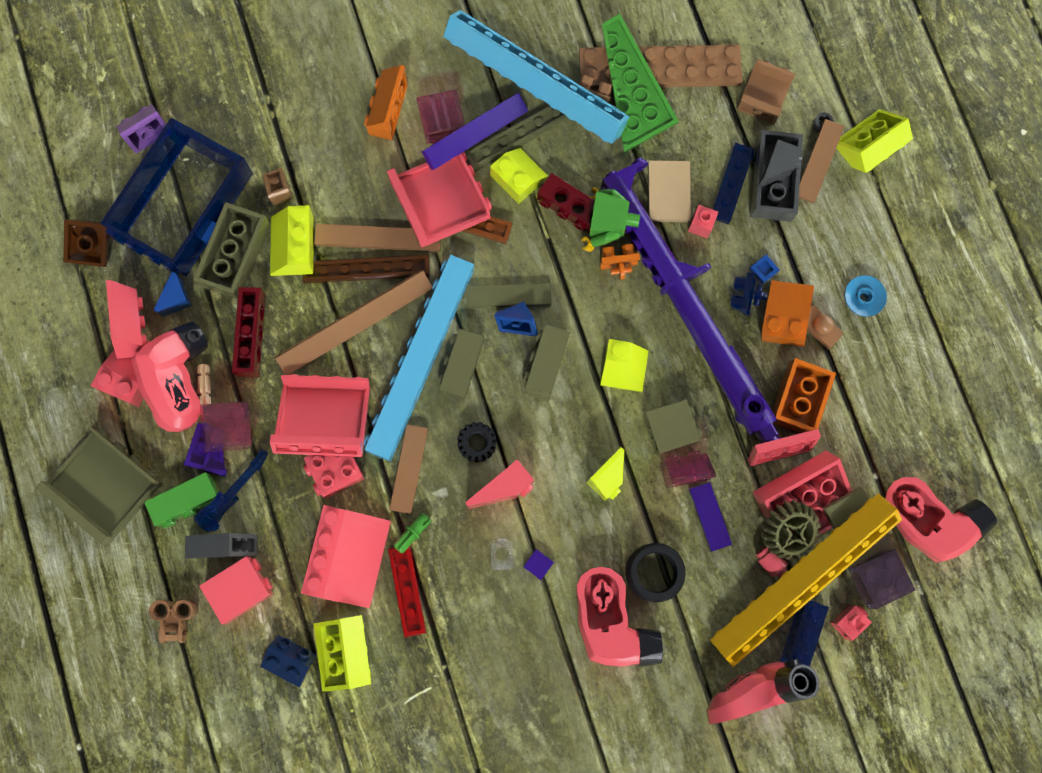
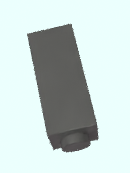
M221 533L189 535L185 539V558L257 556V534Z

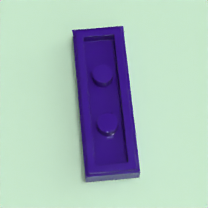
M711 483L688 489L710 552L732 545Z

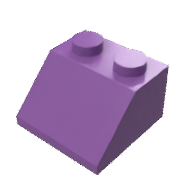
M152 104L141 108L138 113L122 120L116 126L122 138L136 154L171 132Z

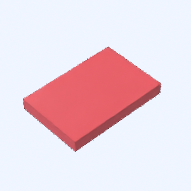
M819 429L757 444L749 455L748 462L750 466H755L810 452L821 437Z

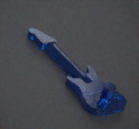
M261 449L250 466L225 494L218 492L215 499L195 516L194 521L200 528L207 532L218 530L220 527L219 522L224 513L238 501L239 498L236 496L238 491L256 471L261 469L268 456L266 450Z

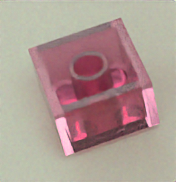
M248 402L203 404L201 406L200 417L204 453L243 450L251 447L252 439Z

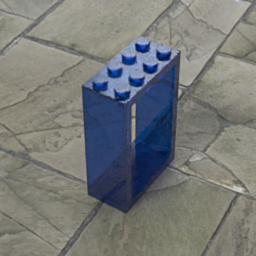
M170 118L100 224L106 228L105 233L113 237L112 239L122 246L126 244L133 252L140 256L145 255L148 257V260L158 266L163 265L170 273L174 272L177 275L180 273L187 277L207 246L202 241L206 230L212 221L217 223L225 202L234 204L253 175V172L244 157L179 121ZM188 146L228 168L230 172L174 258L171 259L134 238L128 232L184 147Z

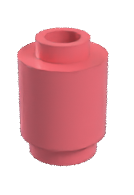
M766 546L756 554L758 562L771 577L777 576L780 578L783 573L788 571L786 567L789 563L785 558H778Z

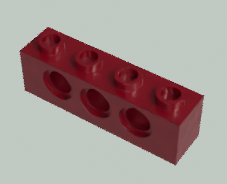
M551 173L538 191L537 200L539 204L546 209L554 210L561 219H568L578 230H585L590 234V219L593 216L595 200ZM562 196L565 198V201L558 202L555 198ZM579 207L583 212L575 213L572 209Z
M238 288L232 372L237 377H260L266 294L261 288Z

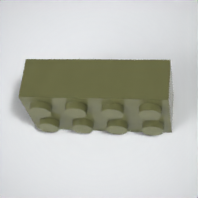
M225 202L193 280L202 288L238 300V288L245 287L270 227V222L266 216Z

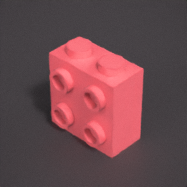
M308 455L304 457L306 463L303 465L304 470L309 477H313L315 481L313 488L318 496L322 495L325 499L365 479L355 457Z

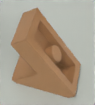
M282 168L262 174L268 198L273 205L293 199Z

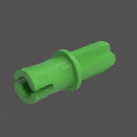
M420 513L409 527H405L406 531L394 543V548L398 552L404 553L415 539L418 540L420 538L419 535L432 521L424 513Z

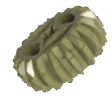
M792 500L790 503L784 501L783 506L776 504L775 511L769 510L770 517H764L767 523L761 525L764 530L761 533L764 539L763 543L778 558L790 560L793 557L798 560L799 554L806 556L805 551L807 549L812 550L811 545L818 543L815 537L821 535L818 531L821 527L818 522L819 518L814 510L803 502L798 503Z

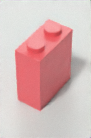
M246 556L199 586L222 625L230 623L274 595L271 591L273 586L267 577L264 578L260 572L262 567L256 558L252 559V557Z

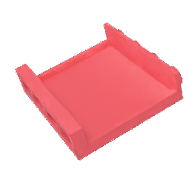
M465 152L460 153L435 170H431L426 162L398 175L394 168L387 171L390 183L421 248L491 218L489 211L492 209L488 197H483L482 185L479 181H475V173L472 166H467Z
M296 374L281 375L283 388L275 434H271L270 437L273 454L362 457L370 397L369 378L324 377L318 375L299 376Z

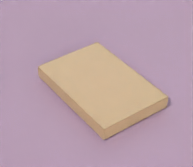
M648 161V215L652 222L691 221L690 161Z

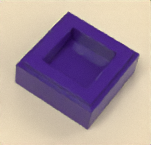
M536 549L524 565V568L542 580L554 562Z

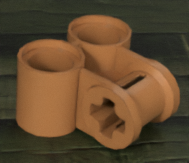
M189 599L179 600L175 604L170 600L153 602L149 608V615L152 619L160 621L159 642L161 644H165L166 641L185 643L187 638L186 621L193 619L198 613L196 602ZM162 604L167 609L164 616L159 614V607ZM184 604L189 606V613L186 616L181 613V608Z

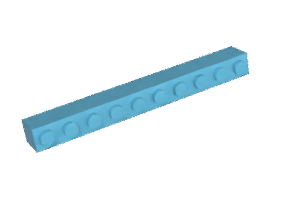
M462 10L450 15L443 37L449 40L452 45L460 47L468 55L479 59L485 66L493 68L501 76L512 80L518 87L526 89L534 97L548 103L551 108L559 110L570 120L578 122L586 130L600 136L603 141L612 144L621 136L630 116Z
M450 255L448 261L444 260L440 271L443 273L440 279H436L433 284L432 290L434 293L432 298L428 297L425 302L424 309L426 311L424 316L419 317L415 326L417 332L415 336L410 337L407 343L409 350L406 356L402 355L398 367H400L398 375L394 374L391 379L390 387L392 388L389 395L385 394L381 402L383 409L380 415L376 414L372 426H374L372 434L368 433L364 440V446H366L364 450L367 453L389 462L392 461L466 291V286H468L474 272L473 263Z

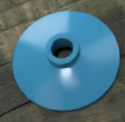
M866 275L858 276L846 286L844 293L845 302L855 314L870 317L878 314L885 307L887 293L885 287L878 279ZM860 295H864L866 301L861 300Z

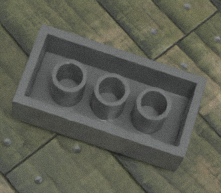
M761 130L755 144L750 217L791 222L798 214L801 164L798 169L794 168L789 176L765 186L759 184L777 140L802 148L803 134Z

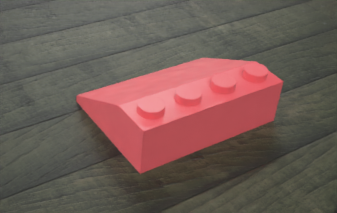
M826 450L753 491V494L764 517H770L769 510L775 511L776 504L783 506L784 501L790 503L794 500L798 503H805L818 516V522L821 525L818 531L820 534H823L832 528L823 507L851 492L852 489L840 458Z
M323 505L301 594L370 608L391 521Z

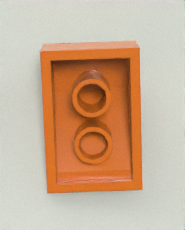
M771 281L762 329L763 342L805 347L814 292L813 285Z

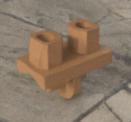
M583 75L579 85L607 103H610L612 97H610L612 85L601 81L598 92L591 90L594 78Z

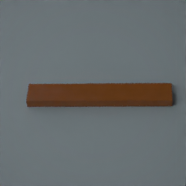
M429 254L313 261V274L303 275V283L408 278L421 269L427 277H430Z

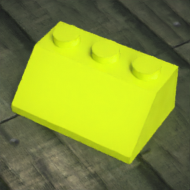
M878 109L842 135L836 149L852 168L867 173L913 139L909 119Z
M309 205L288 206L271 217L270 275L313 274L314 217Z
M362 615L313 623L322 692L352 689L371 684V672L368 663Z

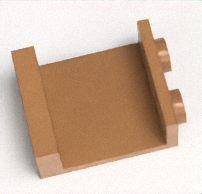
M757 59L737 110L774 125L780 116L782 104L796 74L787 68L772 65L769 61Z

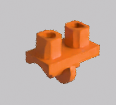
M633 244L623 245L621 247L622 255L615 256L614 247H604L602 249L600 270L610 269L611 275L618 274L619 279L623 280L625 279V273L632 272L631 266L638 265L640 255L636 253Z

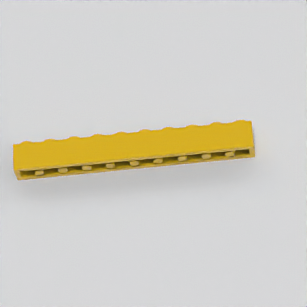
M879 493L873 498L868 499L861 509L852 513L846 522L832 531L830 536L824 541L819 542L791 570L783 573L776 583L767 587L760 597L751 601L744 611L734 616L731 622L723 629L718 630L714 637L710 639L712 644L732 667L737 665L902 521L898 509Z

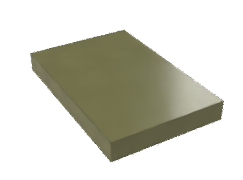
M862 487L852 490L823 507L833 530L840 527L848 520L852 513L857 512L865 505L868 497ZM884 535L851 565L855 566L891 545L887 536Z

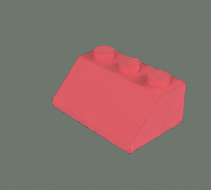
M106 280L110 334L117 359L130 358L147 344L146 334L142 335V329L146 328L145 317L140 316V310H144L143 298L138 297L137 290L112 280Z

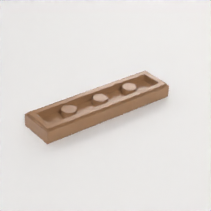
M827 119L823 121L800 180V199L815 203L845 126Z
M413 425L406 426L389 509L391 511L412 514L428 428Z

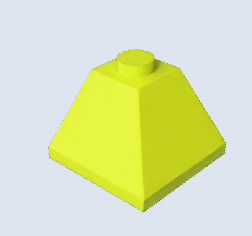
M609 339L606 344L600 385L643 392L649 351L631 342Z
M621 447L586 482L604 501L608 498L613 500L621 492L619 487L623 482L624 449Z

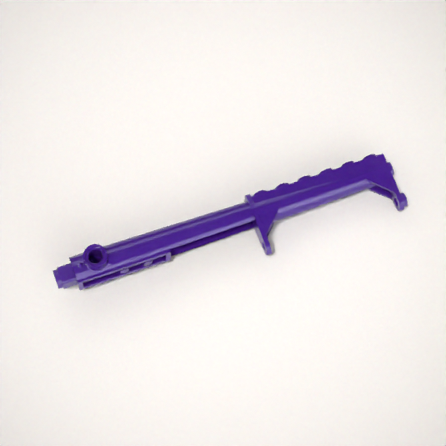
M640 157L631 166L618 172L612 171L608 173L602 180L600 190L615 189L629 201L628 213L640 215L639 226H626L625 233H628L631 237L634 249L640 252L644 266L652 272L654 283L661 287V295L668 294L734 408L736 421L744 425L750 436L755 434L760 443L780 439L779 433L772 424L777 420L733 346L727 344L689 283L691 280L709 271L712 268L710 263L696 267L677 261L631 188L635 174L648 166L647 160Z

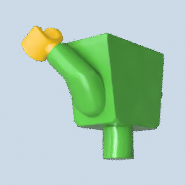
M595 187L591 189L595 194L592 197L589 196L595 200L589 235L592 238L583 237L581 240L584 243H588L586 247H582L587 252H591L595 247L608 244L624 236L626 226H639L640 215L628 213L629 201L615 189H602L600 191Z

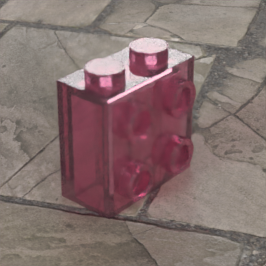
M457 89L416 98L426 144H434L465 125Z

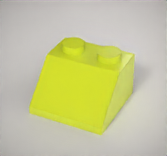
M521 148L506 152L490 166V176L518 204L548 178V175Z

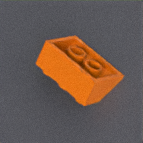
M399 65L382 70L381 77H377L375 83L376 94L375 96L372 95L370 100V115H366L364 122L369 135L393 140L408 87L405 66Z

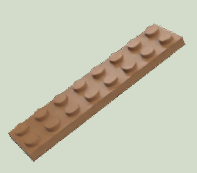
M740 45L639 47L660 87L741 86L743 82ZM579 48L580 80L583 75L594 78L591 89H599L601 81L612 85L606 48Z

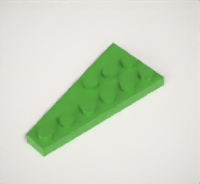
M618 14L602 23V31L615 105L617 109L630 116L621 134L623 150L626 153L678 124L679 121L622 16Z

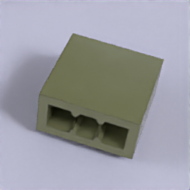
M687 399L644 413L643 418L657 456L701 441L702 431L700 426L695 424L693 418L695 411L692 404H688Z

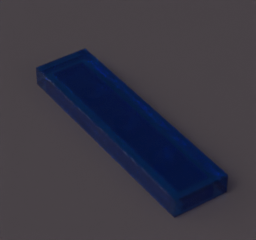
M736 142L734 144L712 210L718 211L716 220L728 225L731 222L755 150L754 148Z

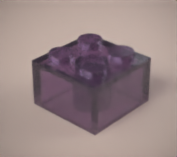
M895 549L885 550L848 568L868 609H878L916 591Z

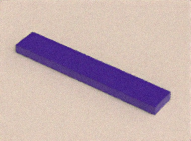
M516 93L421 152L430 169L435 170L528 112V109L520 94Z

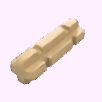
M200 364L197 366V374H199L197 377L198 394L200 395L198 398L200 406L205 407L211 405V397H209V394H211L210 366L208 364Z

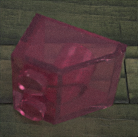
M700 451L688 452L687 457L679 458V454L666 456V460L661 462L666 488L705 482L716 477V472L707 453L700 454Z

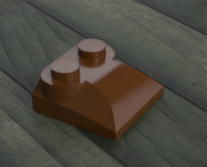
M65 219L63 262L107 267L109 241L113 237V230L110 224L89 220Z

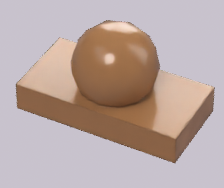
M814 305L811 306L807 331L829 350L844 333L834 325V321L830 316L823 315Z

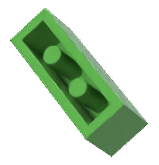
M205 472L144 503L154 526L166 529L175 525V520L182 517L184 519L197 514L196 510L209 506L215 500L219 490L212 475Z

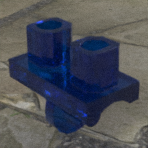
M747 273V277L735 278V290H741L744 293L743 297L733 295L730 303L732 309L742 311L743 315L750 316L752 300L754 299V306H759L760 300H766L768 295L762 291L763 285L757 284L756 290H754L756 284L754 273Z

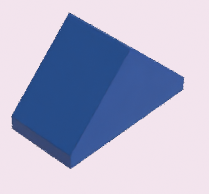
M171 272L154 308V311L163 317L192 306L183 280L174 272Z
M525 302L496 312L494 315L500 332L535 337L538 335L534 317Z

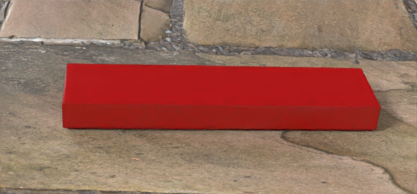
M411 546L404 553L398 552L395 548H390L388 552L404 638L427 633Z

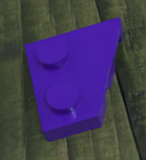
M197 423L183 465L226 477L227 471L224 464L220 429Z

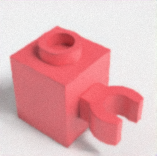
M848 605L830 624L845 640L853 641L872 622L867 618L868 613L862 607Z

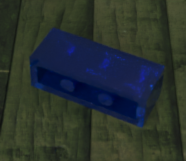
M810 600L795 613L780 662L784 663L798 659L799 664L811 665L829 607Z

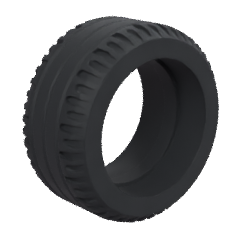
M650 543L637 548L630 555L625 568V576L628 586L636 596L649 602H664L676 596L681 590L685 581L686 570L682 558L672 547L662 543ZM652 553L665 556L673 568V578L670 585L659 592L645 589L637 577V567L640 560Z

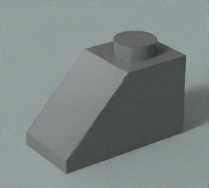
M777 140L759 185L765 186L789 176L794 168L798 169L803 158L800 156L802 148Z

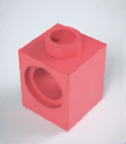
M698 205L687 232L708 238L713 229L718 211Z

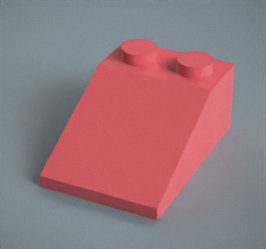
M113 350L98 370L91 387L136 407H139L143 400L131 362L132 357L117 359L115 350Z
M516 460L466 501L465 504L469 509L515 499L520 495L525 497L533 490L534 479L522 464Z

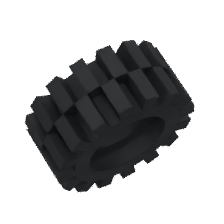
M471 422L472 424L465 425V428L461 429L458 435V449L468 461H475V463L486 461L495 452L496 436L489 425H485L483 422ZM480 434L485 438L486 443L481 450L470 448L468 442L472 435Z

